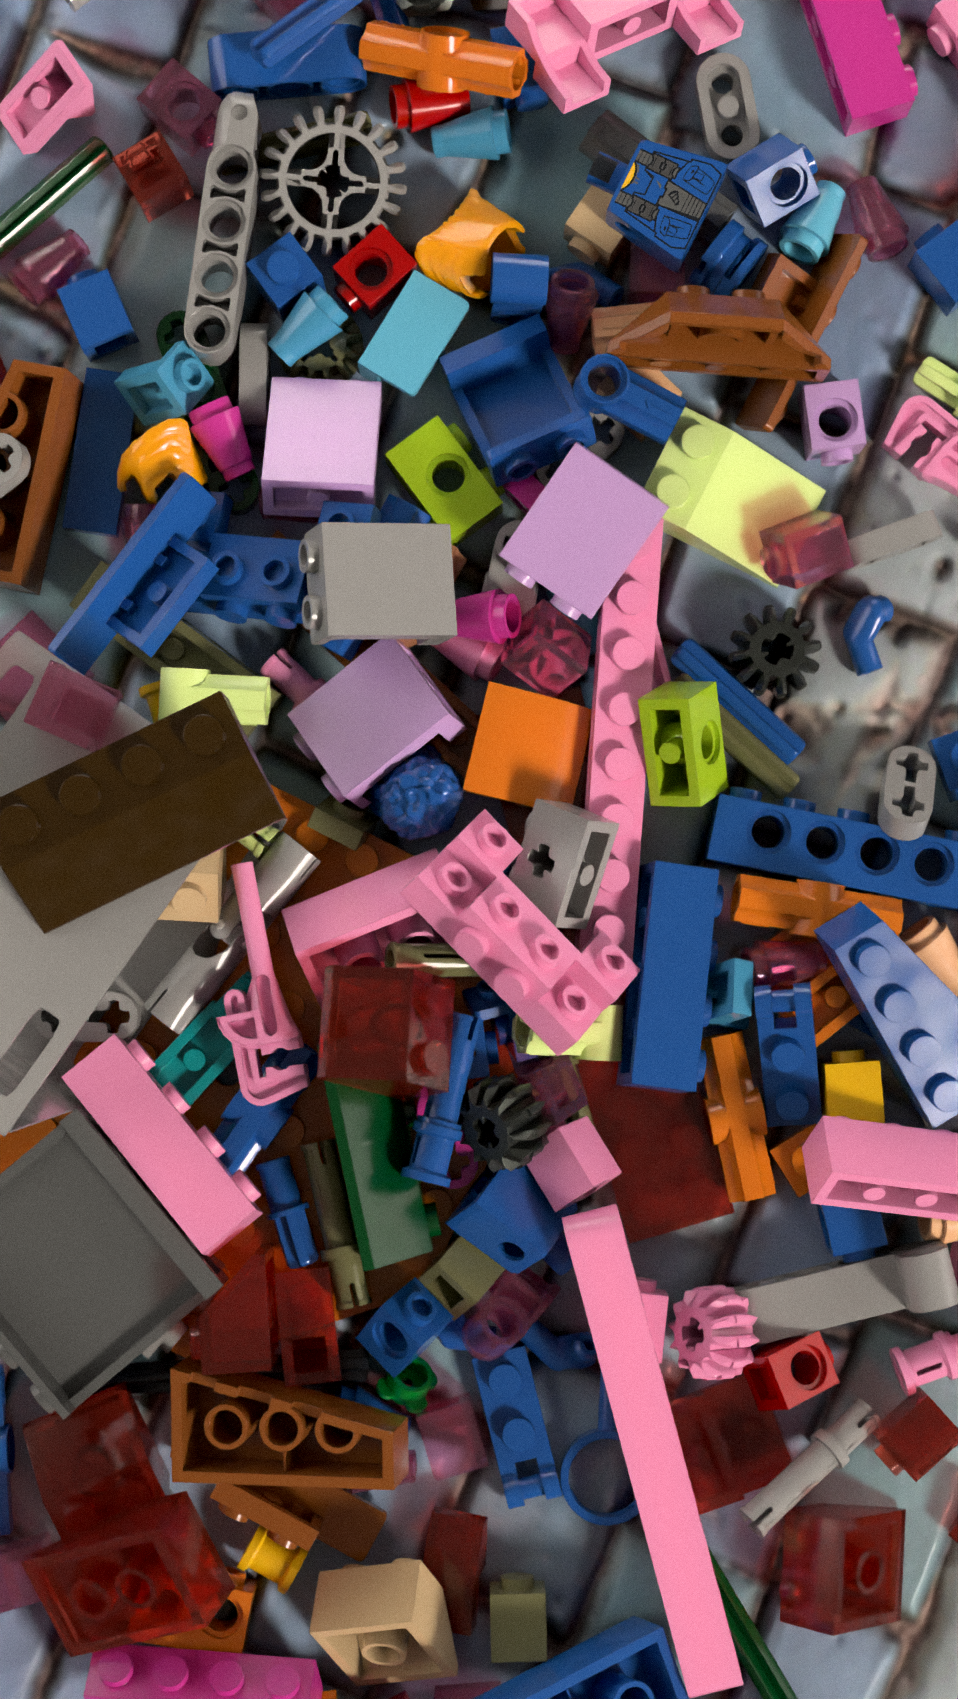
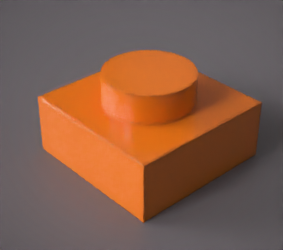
M807 1124L767 1149L798 1198L809 1192L802 1146L817 1124Z

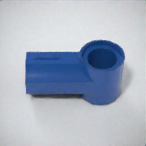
M607 353L597 354L588 359L577 375L573 386L574 397L580 407H586L590 413L604 414L661 445L666 443L687 402L686 399L629 370L625 363L617 356ZM596 372L607 374L614 383V393L610 396H600L594 393L588 385V375Z

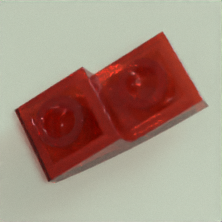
M435 1506L431 1512L423 1563L443 1587L452 1633L471 1636L477 1625L479 1576L486 1565L488 1517Z

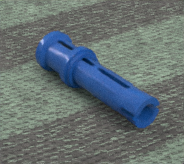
M448 1011L445 1033L439 1050L423 1116L418 1115L417 1120L413 1122L412 1129L417 1134L409 1166L402 1167L400 1176L448 1188L451 1179L447 1176L454 1143L461 1141L463 1134L460 1131L461 1125H457L463 1095L465 1094L477 1039L483 1024V1019Z

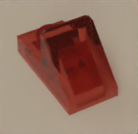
M329 1267L274 1273L273 1279L285 1387L342 1380L338 1323H336Z

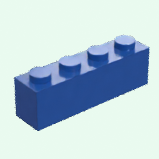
M657 860L641 865L639 868L633 962L641 971L626 988L623 1015L622 1061H618L616 1085L687 1093L696 1092L697 1082L700 1083L704 1078L707 1057L705 1050L701 1049L703 1027L708 1026L712 1014V997L710 994H706L708 974L714 970L718 958V943L715 939H712L714 917L717 918L720 915L724 901L723 886L718 885V869Z

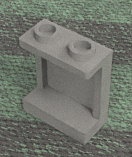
M321 522L305 533L304 539L301 540L299 545L298 561L301 572L307 573L308 595L304 597L302 604V621L305 629L310 630L312 645H323L337 639H417V645H439L458 635L450 524Z

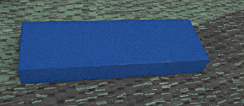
M86 367L62 528L65 531L119 538L125 492H120L117 488V470L121 455L134 439L137 415L113 383L122 372Z

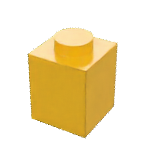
M864 1049L831 1051L832 1062L818 1063L822 1116H845L853 1120L885 1123L880 1060L865 1059Z

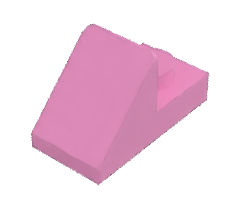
M55 40L0 103V121L23 155L38 153L67 119L88 117L95 113L93 85L63 40Z

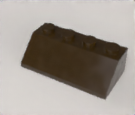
M218 691L1 796L0 866L43 933L47 934L285 819L286 816L229 699L222 691Z

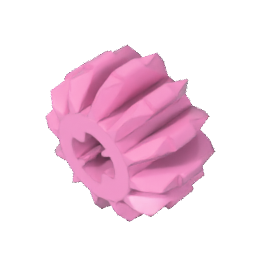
M724 1285L695 1287L693 1290L685 1291L683 1300L673 1304L676 1320L668 1324L674 1332L675 1338L670 1348L679 1351V1368L689 1369L693 1379H702L704 1381L724 1380L741 1375L743 1367L754 1362L751 1346L760 1340L753 1334L752 1326L758 1317L747 1313L749 1306L747 1297L738 1296L735 1294L734 1287H726Z

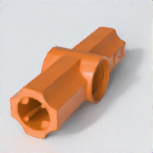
M373 20L367 23L359 43V59L362 60L364 70L417 80V86L428 91L458 93L469 90L485 95L514 99L520 96L523 84L527 80L529 60L526 58L525 48L470 38L469 31L457 27L434 25L416 28L403 24L389 23L383 20Z
M737 874L734 886L732 887L729 905L731 921L767 928L788 929V934L816 939L818 938L813 930L860 901L881 918L897 936L902 931L904 912L902 909V899H896L891 896L846 891L843 885L796 879V882L746 874Z
M739 1030L703 1037L701 1049L705 1050L707 1057L706 1071L703 1078L706 1097H703V1106L713 1146L717 1145L728 1201L730 1203L746 1202L776 1194L775 1180L770 1165L771 1161L764 1135L768 1134L765 1111L757 1086H753L743 1033Z

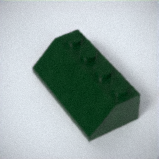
M387 1028L318 1044L317 1050L363 1271L374 1270L433 1251L432 1237L442 1235L436 1203L425 1204L421 1187L422 1181L400 1176L402 1167L409 1166L413 1150L409 1127H412L414 1120L418 1118L413 1093L402 1094L398 1072L407 1070L401 1039H390L389 1029Z

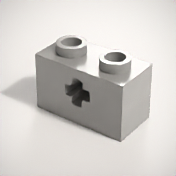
M536 798L533 810L525 823V835L521 845L524 850L518 855L516 864L512 867L508 878L556 928L586 929L620 824L567 802Z

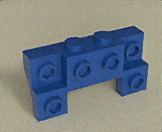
M208 491L216 499V504L186 544L209 558L219 570L187 612L216 615L224 621L236 624L246 623L247 618L265 620L273 626L285 629H293L297 623L303 624L302 604L304 597L308 595L307 573L301 572L298 561L301 540L227 534L234 501L225 492ZM324 501L318 524L321 522L380 523L382 513L373 504Z

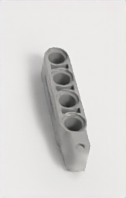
M237 91L229 93L223 99L217 114L213 149L206 165L184 320V336L191 351L203 364L208 366H220L229 362L235 355L238 347L248 279L246 263L251 258L261 187L258 162L263 130L254 95ZM231 165H240L248 170L247 176L237 184H228L220 179L222 172ZM224 218H232L241 223L238 232L229 238H220L212 233L217 222ZM223 271L233 276L232 283L227 290L214 293L205 288L206 280L215 272ZM209 325H217L225 330L223 340L213 347H205L197 342L200 331Z

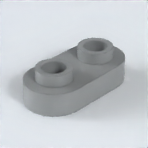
M717 53L708 57L700 65L695 80V94L704 143L709 155L714 160L728 164L756 147L760 139V125L749 69L739 57L729 53ZM717 80H724L730 84L731 90L725 94L717 93L713 89L712 83ZM726 132H734L740 137L741 142L736 146H728L723 142L721 136Z

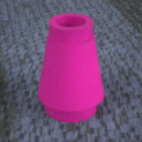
M228 395L211 401L188 413L193 424L189 430L218 471L222 473L226 482L256 469L252 461L239 406L233 407Z
M498 588L455 599L458 634L456 637L503 644L507 638H515L518 635L521 627V607L515 594H506L502 589Z

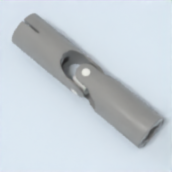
M284 831L279 834L254 866L266 930L321 863L318 858ZM236 891L230 895L223 906L219 922L209 923L143 1004L150 1013L178 1034H181L200 1014L247 954ZM222 939L229 946L226 950L216 955L218 943Z

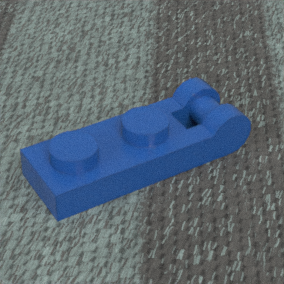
M793 983V989L772 990L771 985L754 986L755 1014L758 1028L767 1127L817 1124L822 1117V1104L811 983ZM795 1011L796 1017L774 1018V1013Z
M521 1343L497 1349L495 1353L485 1352L471 1356L508 1508L513 1509L525 1506L524 1500L542 1495L546 1496V1500L563 1496L526 1346ZM536 1458L540 1473L519 1478L515 1463Z

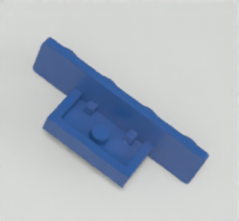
M186 472L181 473L102 577L96 582L72 616L62 626L49 644L48 650L83 675L87 673L116 634H119L152 658L219 570L209 558L186 544L213 509L216 499Z

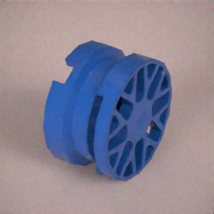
M732 219L703 254L699 267L694 268L689 276L688 283L707 287L712 295L732 296V292L739 290L749 278L769 245L759 237L753 240L744 234L745 227L735 219ZM742 260L743 262L741 263V265L738 267V269L735 271L732 277L729 278V276L734 272V270Z

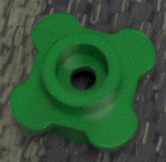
M418 1356L395 1378L387 1372L384 1378L378 1380L376 1391L381 1398L385 1400L392 1399L395 1403L405 1406L409 1412L417 1414L423 1412L427 1407L428 1402L425 1397L429 1390L435 1388L438 1380L430 1365Z

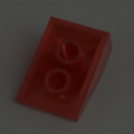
M187 1491L140 1502L25 1556L21 1561L70 1657L205 1628L210 1624L235 1588Z

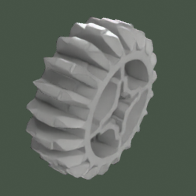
M337 105L334 111L335 122L325 123L324 111L321 106L313 108V116L317 125L307 128L304 118L300 114H296L293 116V122L300 132L297 136L292 138L283 128H279L276 131V136L279 140L287 145L283 153L275 148L266 147L265 156L279 163L277 171L268 168L260 169V178L276 180V189L261 192L262 201H272L279 198L282 207L273 210L268 217L271 222H276L287 215L292 221L284 229L282 236L289 232L294 236L298 228L307 233L301 242V247L304 251L308 252L310 250L314 237L324 239L321 249L322 256H331L332 240H342V250L344 255H346L353 248L350 238L359 235L360 240L364 239L368 235L366 230L370 226L374 225L376 228L382 224L390 231L387 223L379 217L383 210L394 216L400 215L402 209L398 205L387 201L389 193L396 195L406 194L407 186L401 183L390 184V174L402 173L406 170L404 162L387 164L385 156L394 153L398 149L396 141H391L380 149L375 140L385 130L381 123L376 124L367 135L360 130L365 122L366 113L358 111L355 115L353 126L343 123L345 107ZM329 135L327 157L320 167L311 170L289 168L295 154L303 145L317 137ZM346 137L358 142L369 152L377 167L379 178L360 176L352 173L347 168L344 160ZM337 152V167H340V176L349 178L351 182H360L363 186H349L345 193L339 189L341 196L334 198L333 211L329 212V197L326 196V187L317 185V182L305 181L304 177L318 178L321 171L327 174L325 168L332 166L333 153ZM287 185L309 188L319 194L322 200L321 227L308 222L297 212L291 202ZM350 194L377 195L373 207L362 220L352 226L337 229L339 207L345 197Z

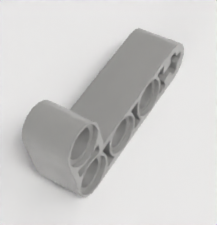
M939 1240L911 1242L875 1251V1257L862 1261L844 1263L842 1259L741 1284L734 1287L735 1294L747 1297L749 1301L747 1313L758 1317L752 1327L753 1334L760 1341L754 1345L769 1343L903 1309H908L912 1313L942 1310L958 1304V1286L948 1246Z

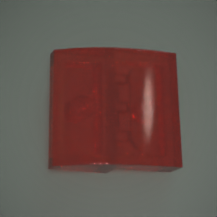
M744 1372L741 1375L734 1376L732 1379L718 1381L670 1402L699 1515L745 1499L746 1493L767 1486L794 1460L775 1410H758Z

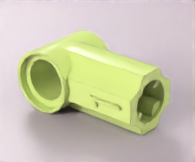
M161 667L158 720L218 691H222L229 699L241 725H268L271 708L270 677L211 674V670Z
M610 1005L604 1009L582 1037L561 1055H572V1059L622 1061L624 1005ZM516 1014L512 1020V1039L515 1041L517 1053L555 1056L556 1054Z

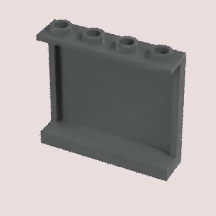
M84 1106L74 1109L59 1122L60 1125L0 1174V1357L12 1369L20 1367L33 1382L30 1391L38 1404L50 1414L56 1410L63 1420L229 1280L228 1276L212 1257L201 1254Z

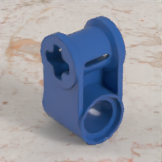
M492 253L490 276V303H492L490 319L492 322L511 326L535 314H541L543 305H546L548 294V255Z

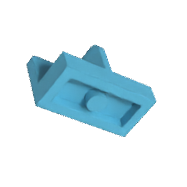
M414 270L358 360L360 375L370 381L381 382L384 380L411 397L415 396L436 363L440 364L439 357L445 355V347L468 312L469 303L417 270Z

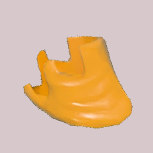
M471 188L467 197L464 198L459 208L455 210L454 215L449 216L447 222H443L438 229L423 237L417 243L414 256L420 270L426 277L448 290L460 292L474 299H483L488 296L485 292L490 291L492 253L525 254L526 248L520 243L516 232L524 233L525 229L517 220L504 211L499 210L494 204L482 198L477 190Z
M181 418L167 419L148 429L141 437L131 442L130 446L121 455L117 470V488L120 492L127 491L126 483L134 478L145 500L150 504H156L159 499L156 489L167 477L172 478L175 482L181 473L186 472L200 485L204 486L207 483L208 477L191 439L187 421Z

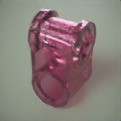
M529 1267L518 1274L510 1273L505 1269L488 1289V1293L465 1322L462 1329V1340L465 1348L472 1356L479 1360L492 1361L498 1359L525 1336L532 1324L537 1321L553 1302L561 1287L555 1282L548 1284ZM487 1320H491L498 1325L502 1332V1337L495 1335L490 1330Z

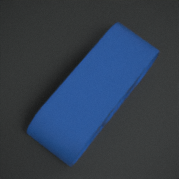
M329 25L269 69L263 68L259 62L254 60L249 45L251 40L264 30L219 34L210 38L207 42L211 97L220 102L229 93L236 91L252 93L255 101L353 93L364 89L368 84L367 70H364L362 60L359 59V43L364 33L363 29L356 25Z

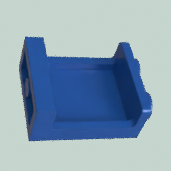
M539 313L439 357L446 385L496 487L508 482L525 480L533 475L537 469L560 459H565L576 442H579L586 448L597 443L592 417L586 407L582 408L577 403L574 391L551 348L547 329Z

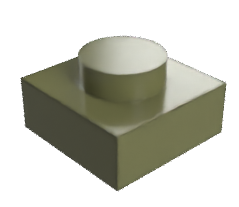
M331 794L315 807L307 826L356 851L367 841L370 834L373 835L380 818L367 812V807L361 809L348 799L340 803Z

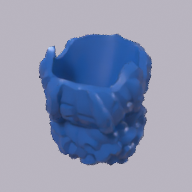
M428 744L423 745L367 790V796L372 802L369 804V809L375 816L382 818L390 830L396 831L398 836L407 838L409 841L449 831L454 824L455 815L459 811V805L464 799V790L459 778L455 776L452 768L442 760L441 753L434 746Z

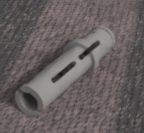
M857 1398L853 1405L826 1430L818 1429L811 1435L812 1443L749 1503L738 1510L739 1515L745 1522L748 1519L751 1520L748 1526L753 1532L763 1538L786 1513L835 1467L842 1469L850 1461L848 1455L875 1429L882 1425V1421L877 1413L871 1417L868 1415L872 1410L870 1405Z

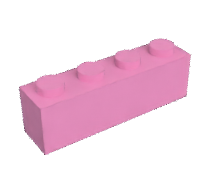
M113 1034L61 1078L201 1254L211 1257L263 1214L254 1202L262 1194L241 1169L232 1175L219 1159L226 1150L206 1125L198 1131L184 1115L191 1106L170 1081L161 1087L149 1072L156 1063L136 1039L127 1044L119 1036Z
M822 1116L802 1146L811 1204L958 1221V1133L945 1129L930 1130L907 1127L897 1123L853 1120L845 1116Z

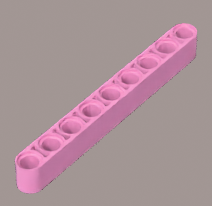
M617 1204L562 1217L570 1256L688 1697L690 1699L742 1686L744 1682Z

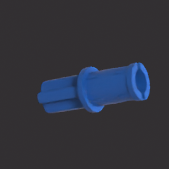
M286 1155L255 1166L256 1170L259 1171L271 1212L266 1214V1218L274 1222L287 1266L290 1269H298L316 1262L319 1254L305 1209L310 1206L308 1202H302L290 1164V1156Z

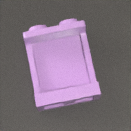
M272 377L261 476L264 515L320 517L324 501L376 504L375 478L379 426L382 422V382L361 381L357 379L334 380L305 377Z
M576 442L499 554V556L509 562L504 571L528 588L532 589L537 581L553 592L554 596L550 603L574 620H578L582 613L592 619L670 506L588 448Z
M399 639L378 640L287 714L299 731L293 736L297 746L312 762L318 759L327 773L321 777V780L329 792L340 803L348 799L361 809L366 808L372 803L365 793L368 789L438 733L451 742L467 729L412 651Z

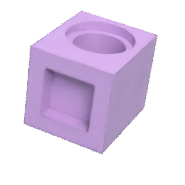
M858 378L803 385L797 400L805 460L820 459L821 466L824 467L839 466L853 462V455L859 454L867 444ZM825 414L839 416L845 424V434L840 437L826 435L820 428L819 417Z

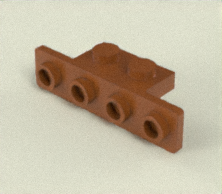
M834 234L828 255L819 259L810 275L781 253H768L751 289L764 292L765 299L780 300L818 343L824 329L832 322L836 315L837 304L849 280L854 277L860 267L861 256L868 244V240L861 234ZM757 378L735 424L743 430L772 432L785 416L788 409V401L798 381Z
M216 1484L210 1495V1498L219 1502L217 1507L226 1516L242 1523H246L248 1519L268 1529L267 1536L271 1540L287 1549L295 1550L299 1546L309 1552L315 1539H318L358 1562L364 1561L387 1519V1512L384 1509L345 1488Z

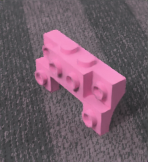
M509 0L505 19L507 29L535 61L533 79L563 114L609 94L611 78L603 70L597 59L671 27L674 28L696 55H700L741 37L744 20L738 15L728 0Z
M484 809L404 887L400 894L557 1056H560L582 1037L604 1009L618 999L641 970L603 930L590 939L579 951L503 873L508 865L524 849Z

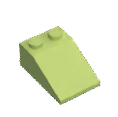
M684 407L644 487L670 506L662 517L664 518L663 532L775 588L779 586L826 490L735 431L687 407Z

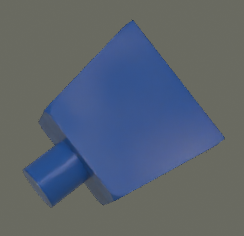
M487 1164L485 1170L479 1175L446 1221V1224L452 1230L510 1273L518 1274L541 1259L559 1276L564 1275L573 1267L566 1236L563 1233L562 1217L574 1215L577 1211V1203L555 1212L527 1165L520 1169L515 1168L512 1171L500 1169L492 1172Z

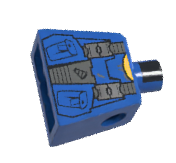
M641 140L629 165L600 151L591 166L586 183L613 195L607 208L605 222L611 228L664 266L678 273L724 181L728 165L708 157L652 141Z

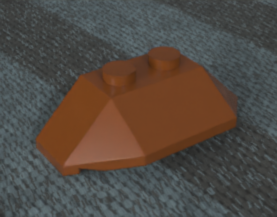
M683 285L677 287V292L667 291L608 342L605 354L617 356L625 363L627 368L821 383L831 371V358L784 304L778 299H765L764 292L753 289L735 290L732 292V296L711 295L709 288L699 285Z

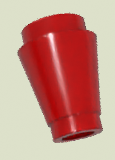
M403 78L401 84H394L389 87V110L392 125L395 130L406 129L408 134L469 114L471 110L469 90L458 93L433 92L419 88L417 80Z

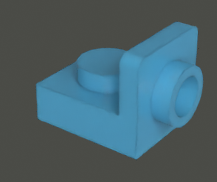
M183 340L176 342L161 360L125 369L113 383L142 424L146 426L188 415L212 387L214 380L201 360L191 351L187 341Z
M733 958L716 964L714 970L709 972L706 994H710L712 997V1014L708 1026L734 1031H742L748 1028L749 1017L752 1016V1005L754 1003L753 961Z

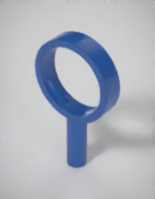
M600 1368L598 1428L584 1432L568 1446L560 1465V1483L566 1502L578 1516L593 1524L611 1526L629 1521L639 1514L636 1499L629 1506L619 1511L610 1513L597 1512L584 1506L577 1499L569 1485L571 1463L583 1447L602 1439L620 1441Z

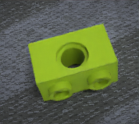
M437 415L385 453L387 466L420 510L431 516L429 522L431 524H450L451 544L458 546L503 512V501L500 499V496L505 493L503 486L496 487L487 466L479 471L467 455L473 448L461 429L454 422L446 427ZM445 468L458 470L464 477V483L454 492L439 490L434 485L433 479L440 470Z
M666 681L638 699L651 806L702 807L727 789L728 779L716 681Z

